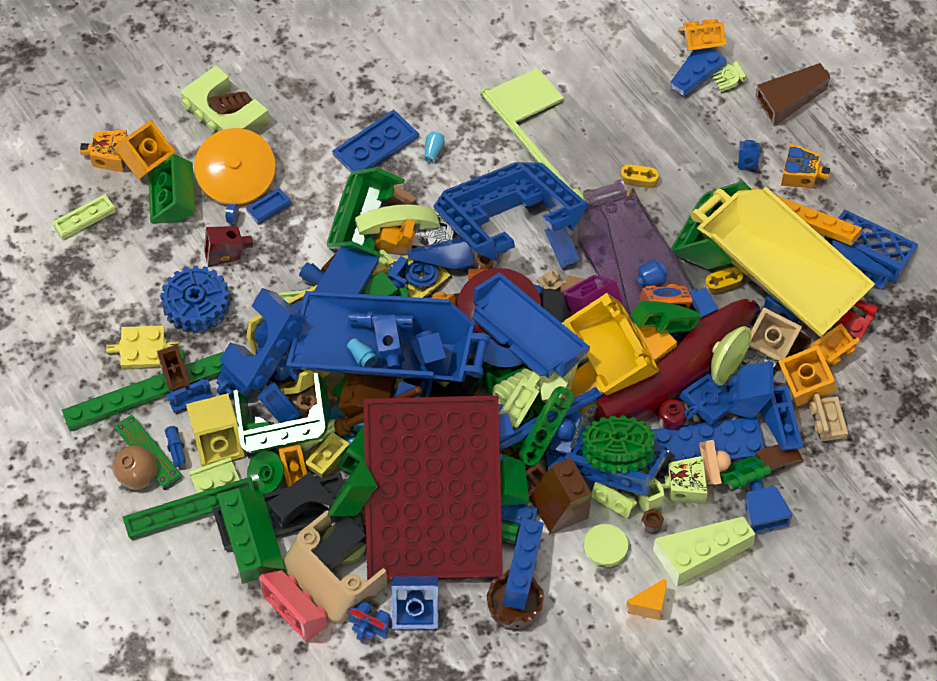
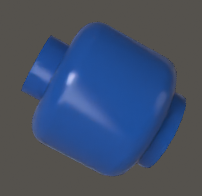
M653 259L638 268L639 276L636 279L641 288L652 285L660 287L667 282L666 277L669 274L661 261L657 262Z

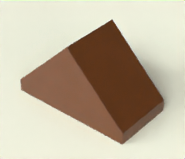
M178 345L158 350L157 355L169 391L189 386L190 382Z

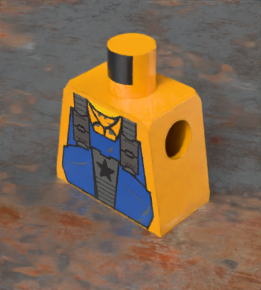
M790 144L781 186L813 188L816 177L828 180L831 168L819 166L821 158L819 153Z

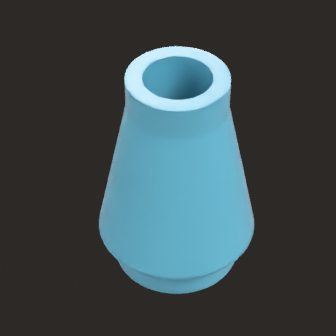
M431 131L426 136L423 156L425 161L431 163L435 161V158L445 144L443 134Z
M357 338L352 339L347 344V348L351 351L360 367L371 368L376 364L378 360L376 352L361 343Z

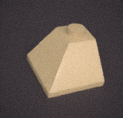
M763 308L751 330L752 337L749 347L776 361L786 358L802 326Z

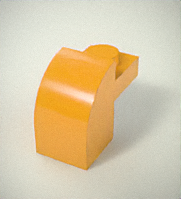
M407 218L400 228L397 226L381 227L380 233H377L375 240L376 249H383L388 254H407V250L412 248L415 230H413L415 221Z

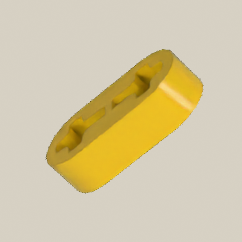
M631 164L623 166L620 173V179L624 184L646 188L655 187L659 178V173L656 169Z
M731 267L712 273L706 277L705 287L710 294L714 295L738 288L742 284L743 272L738 268Z

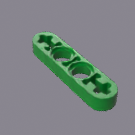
M559 386L553 390L519 450V458L525 464L532 466L540 461L573 403L574 395L568 388ZM562 394L565 395L566 398L565 400L560 399L559 396ZM554 404L560 406V410L556 408ZM556 411V418L548 422V413ZM540 430H545L544 439L537 441V433ZM534 442L539 447L537 448L531 444ZM528 452H530V453L532 452V453H533V456H532V458H531V457L526 456V454H527Z

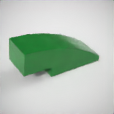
M639 301L630 315L638 328L656 327L659 333L691 331L702 317L700 313L691 309L658 301Z

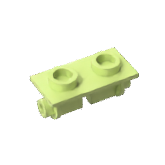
M595 482L591 497L628 519L631 510L638 504L635 497L623 491L621 493L617 492L618 488Z

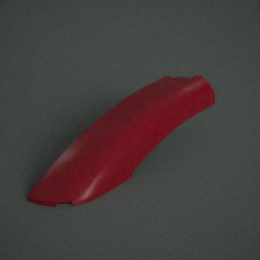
M741 299L700 319L695 328L688 333L683 341L657 364L659 372L597 400L595 421L599 422L600 418L603 417L609 419L610 416H615L616 418L626 416L627 419L634 417L638 422H646L658 415L659 407L666 400H681L680 395L682 391L707 373L711 375V361L714 354L712 351L718 341L721 342L727 334L739 327L746 326L750 328L760 313L758 303L755 300L750 302L748 299Z

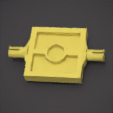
M164 325L121 327V340L119 344H107L106 352L107 354L120 353L122 369L160 367L157 355L158 350L176 344L178 347L180 346L179 342H166Z

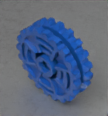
M194 265L192 269L184 267L182 272L176 271L173 278L168 277L166 279L168 284L162 286L164 293L160 294L164 315L168 316L167 321L169 323L174 322L175 328L182 327L183 332L193 330V333H198L200 329L205 332L208 331V327L212 326L215 328L218 326V321L225 319L224 314H228V305H231L230 294L227 290V282L223 283L224 277L222 275L217 276L216 270L209 271L206 266L199 269L198 265Z

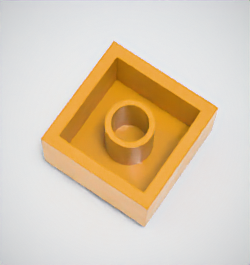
M152 119L114 147L138 180L172 154L176 153Z
M819 345L778 361L781 374L796 407L811 402L814 394H819L821 398L837 391L835 380Z

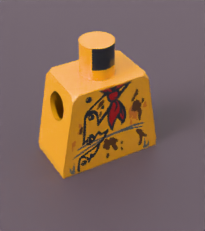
M127 130L95 132L92 143H81L80 154L90 155L92 166L124 172L125 162L114 147L128 136Z

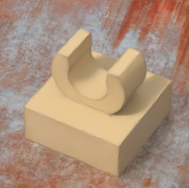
M555 269L550 270L537 279V285H540L543 289L550 288L558 292L561 290L562 283H566Z

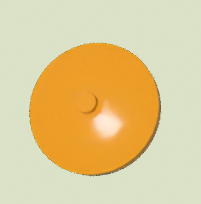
M229 128L211 135L204 141L196 154L194 170L200 189L211 200L225 206L229 204L245 206L257 201L269 190L275 178L276 164L272 149L261 136L250 130Z

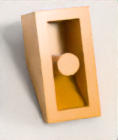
M300 443L277 448L281 461L284 464V477L287 487H290L307 474Z

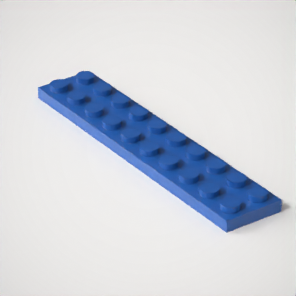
M754 417L752 420L742 418L717 421L712 425L709 423L684 425L674 431L665 428L651 429L655 434L654 447L661 449L666 447L675 455L673 462L701 456L699 442L714 440L716 451L722 450L729 454L731 463L753 457L756 451L764 449L757 417ZM576 438L574 448L581 438ZM549 443L545 450L547 471L552 465L564 461L566 454L550 451L551 443Z

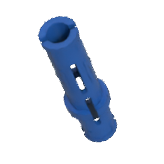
M350 311L348 315V320L350 321L348 324L373 328L374 318L395 315L399 328L414 329L415 320L413 319H415V316L374 313V311H369L368 313Z

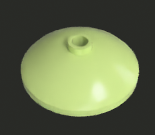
M746 326L739 327L727 334L721 342L718 341L715 344L711 361V376L715 384L719 386L725 384L732 373L734 374L739 368L751 342L752 331Z

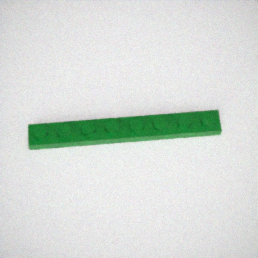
M224 351L184 365L190 385L200 381V379H207L209 381L217 378L221 373L220 367L223 363L220 361V358ZM162 373L62 409V413L69 431L165 397L170 391Z

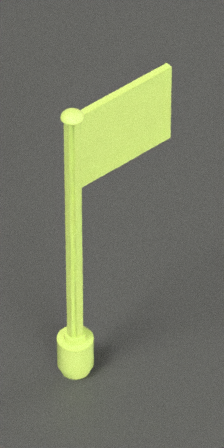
M536 68L495 88H484L480 92V96L484 97L538 163H543L568 185L517 124V122L564 101V97L539 68ZM571 188L587 202V208L581 218H584L592 211L591 202L579 188Z

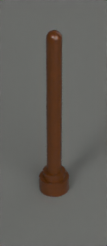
M416 386L394 398H414L422 393V388ZM364 412L352 418L342 417L336 420L334 428L337 434L343 437L351 433L354 426L364 422Z

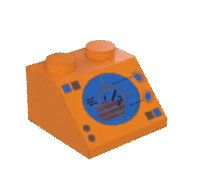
M669 284L666 287L646 286L642 289L639 296L640 301L666 302L688 309L692 303V297L685 286H678V284Z

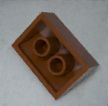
M346 374L338 409L347 418H352L364 412V399L392 398L397 378Z

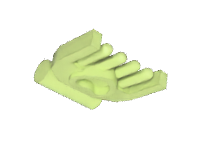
M738 61L732 65H725L712 75L714 76L713 79L716 80L715 82L719 83L717 86L720 92L737 86L739 79L741 82H745L748 79Z

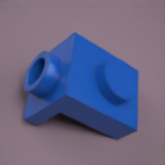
M754 140L740 141L738 168L757 170L760 143H756Z
M402 256L399 257L397 262L394 261L391 264L387 276L398 290L406 287L408 290L407 280L403 279L405 270L408 267V259Z

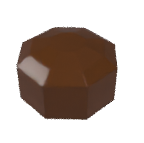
M654 509L645 511L641 520L644 530L652 533L661 530L664 522L661 512Z

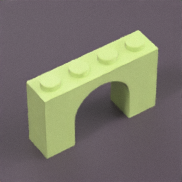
M214 66L180 91L182 106L186 110H190L198 121H203L212 133L229 128H241L256 133L269 123L268 110L256 99L232 114H218L210 108V97L223 95L231 89L229 76L217 66Z

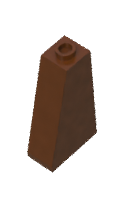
M819 63L758 84L755 97L774 126L827 90L830 74Z

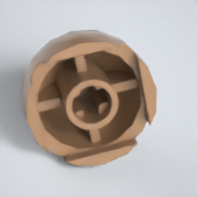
M130 445L121 449L116 454L112 465L115 479L120 485L129 490L146 488L150 485L149 482L152 478L156 477L158 470L155 456L149 450L138 445Z

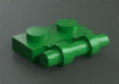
M753 456L731 464L726 471L720 472L721 482L729 485L730 489L742 488L753 480L759 481L764 479L765 475L771 473V469L768 465L764 466L763 460Z

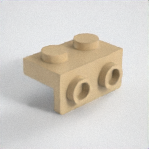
M814 394L812 402L809 403L811 415L815 416V431L817 434H820L821 441L847 438L848 431L838 396L820 399L819 394Z

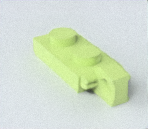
M531 371L527 378L523 376L518 381L499 413L501 415L508 412L512 427L515 429L518 428L539 393V386L536 384L541 376L534 371Z

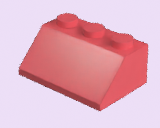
M280 570L262 574L259 577L262 596L306 643L327 627V613L320 605L316 606L312 602V597L306 590L301 591L297 587L298 583L290 574L287 576Z

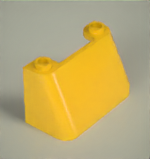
M604 294L564 321L569 330L590 346L587 356L598 375L595 386L601 394L610 395L659 372L656 362L626 309L619 300L610 294Z

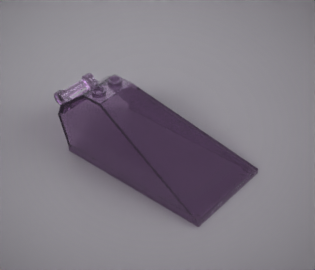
M620 179L616 180L614 184L583 191L587 208L578 221V245L596 276L616 280L623 301L622 305L629 316L639 303V296L643 289L636 279L639 276L638 268L650 260L661 261L669 274L666 277L667 282L660 287L678 284V286H685L688 292L696 289L653 216L634 188L626 190L623 180ZM615 191L618 192L617 194L607 196L598 200H594V198L606 195ZM672 332L669 334L673 336L682 332Z

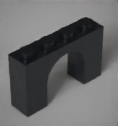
M308 472L267 503L268 512L281 527H284L305 511L320 510L329 512L336 496L332 492L328 493L326 491L323 481L318 476L314 477L311 472ZM331 516L335 522L334 531L312 551L330 571L366 544V530L361 524L356 525L352 520V516Z

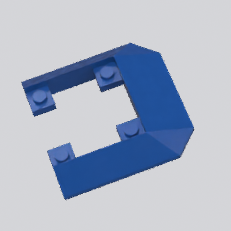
M514 162L444 190L433 207L475 252L498 261L497 254L505 253L509 249L514 248L515 243L506 232L489 237L480 228L483 224L489 222V217L521 204L527 207L535 205L540 201L552 212L542 216L543 223L552 232L561 230L566 226L573 231L587 208V202L543 163Z

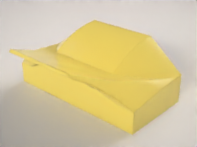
M332 432L323 443L320 442L315 445L304 457L306 460L305 466L321 478L329 476L336 469V465L350 446V443Z

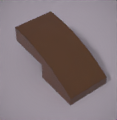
M779 444L758 450L755 454L757 458L763 460L764 466L768 465L771 471L780 467L786 469L804 460L798 449L782 451Z

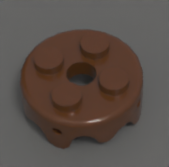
M509 569L504 575L492 580L486 594L487 609L492 619L501 626L510 629L524 628L531 625L541 614L544 592L532 576L524 610L502 605L510 572Z

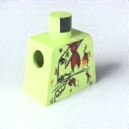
M703 456L670 462L667 467V475L655 476V479L660 482L663 489L668 488L671 501L706 503L707 486Z

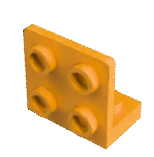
M718 19L702 20V24H699V21L685 22L683 27H678V31H685L687 51L726 46L724 22H718Z

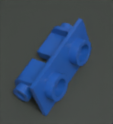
M200 379V381L174 392L170 391L166 395L173 412L187 408L186 404L214 397L207 379Z

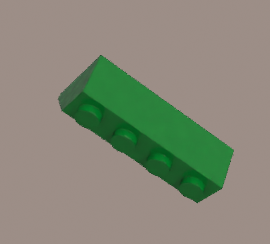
M237 488L217 494L242 584L257 580L262 574L280 570L285 572L286 569L263 493Z

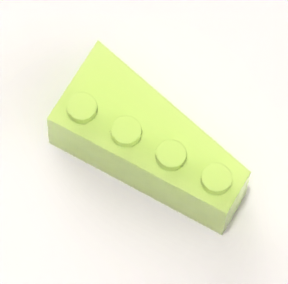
M739 517L655 538L653 551L678 586L752 547L756 534L745 518Z

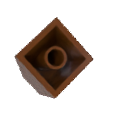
M568 458L549 468L530 496V500L533 506L538 508L537 513L550 535L588 519L592 493L573 459Z

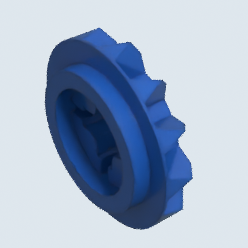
M414 261L405 270L406 280L410 282L411 286L416 285L419 289L421 286L428 288L430 284L435 285L436 279H438V269L434 264ZM423 270L424 276L423 278H420L419 275L420 273H422Z

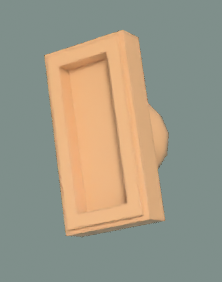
M714 440L699 442L700 453L703 456L706 485L722 484L720 472L726 471L731 465L729 454L722 450L716 451Z

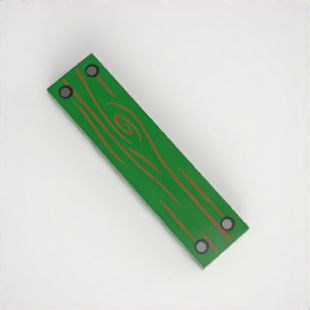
M133 415L114 425L115 430L128 446H141L155 456L158 470L154 479L163 490L181 478L178 470Z

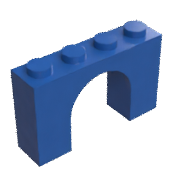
M264 288L260 290L252 307L267 322L268 338L265 346L258 354L253 355L245 346L230 342L220 358V361L246 387L263 391L305 320L277 292Z

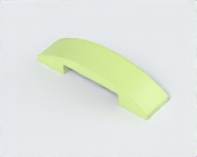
M419 205L382 207L368 211L355 218L359 235L380 233V227L401 226L407 218L415 221L414 224H418L419 229L440 227L436 211Z

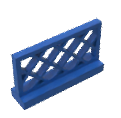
M844 209L838 219L844 221V218L852 220L856 226L872 230L871 233H864L862 230V234L857 239H862L864 245L855 241L852 246L890 271L891 276L889 280L896 283L901 272L916 251L918 244ZM827 236L824 237V239L830 244L833 240L840 242ZM885 236L890 238L891 241L883 242L881 237ZM875 238L877 243L869 244L867 239ZM904 245V246L909 247V248H911V249H910V250H906V251H901V249H900L899 246ZM886 247H894L896 252L888 253ZM879 248H880L881 251H882V253L877 252V251H875V250H873V249H879ZM899 257L901 262H898L892 258Z
M581 438L573 452H568L564 460L572 458L583 479L647 496L650 492V484L668 456L667 450L654 447L655 455L659 456L658 459L652 460L651 463H646L645 468H638V471L648 468L649 474L633 472L631 470L627 471V474H622L621 472L611 474V471L608 470L606 472L600 471L599 467L594 469L592 463L587 464L585 457L579 455L583 453Z

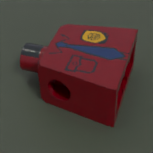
M237 226L206 227L204 254L208 267L241 259L242 249L253 247L252 236H241Z

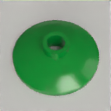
M261 451L250 461L247 477H251L255 491L266 494L275 491L280 486L284 477V464L280 456L275 452Z

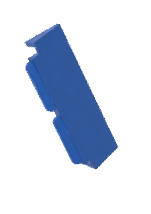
M500 272L474 288L473 303L476 307L474 308L472 319L501 344L507 343L510 346L511 353L539 376L549 378L556 372L563 378L589 352L590 346Z

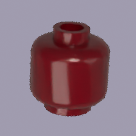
M674 399L663 402L658 412L659 425L662 428L673 431L683 427L686 421L685 405Z

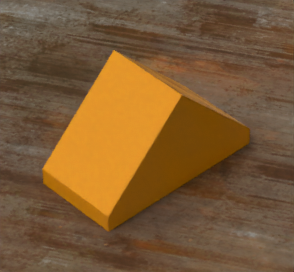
M665 578L628 599L626 603L627 613L660 620L667 585Z

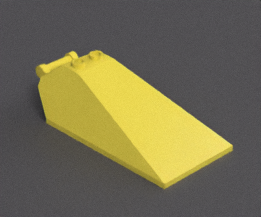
M767 187L760 190H740L732 197L719 188L706 203L690 213L691 218L701 224L697 227V230L705 239L711 238L732 260L731 263L820 337L875 285L874 282ZM718 202L723 203L711 216L707 217L705 215Z

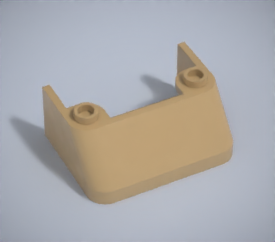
M325 511L300 531L283 559L286 569L284 573L287 576L289 574L293 576L298 583L297 587L301 591L306 590L312 597V602L316 606L320 605L327 613L326 618L331 623L341 624L350 618L348 611L351 607L356 608L361 601L368 603L388 586L387 572L383 568L367 582L357 574L347 575L340 581L312 552L318 547L320 538L332 526L331 517L327 514L328 511Z

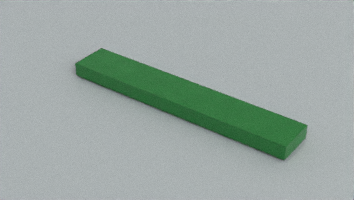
M247 477L122 516L128 537L131 538L213 512V508L220 507L217 494L237 488L255 491L252 479Z

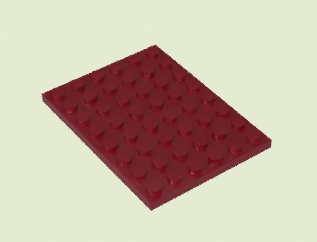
M498 396L364 399L365 464L378 486L366 502L367 580L383 568L387 572V579H392L395 576H438V578L502 576Z

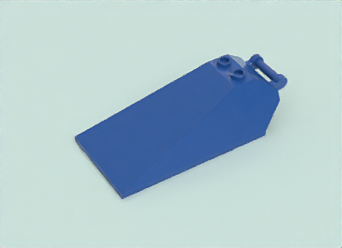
M305 291L300 314L305 320L293 338L286 364L288 369L423 381L464 382L466 375L474 378L482 377L484 371L482 365L486 346L490 342V336L483 333H475V323L451 303L450 299ZM350 311L363 313L374 311V313L415 316V319H413L415 320L414 329L400 328L405 361L399 362V370L387 369V365H383L378 351L375 327L368 328L363 325L348 324L350 321L348 320ZM429 330L432 331V334L439 332L446 358L421 365L410 342L415 340V335ZM357 338L361 343L374 350L378 357L376 364L371 368L360 367L351 351L347 348L349 341ZM478 343L474 365H468L472 344Z

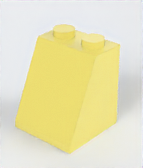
M228 394L186 404L202 467L231 457V460L245 457L240 444L238 424Z

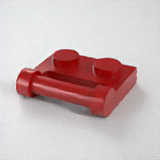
M859 300L854 306L867 312L866 317L863 318L849 310L832 327L835 328L842 324L852 337H858L861 341L879 307Z

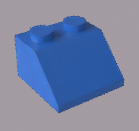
M766 361L740 366L734 374L732 373L729 376L727 382L729 386L727 398L729 412L751 420L758 414L774 395L773 362Z
M395 576L392 578V629H438V576Z

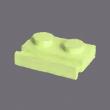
M231 457L189 472L196 493L239 480Z

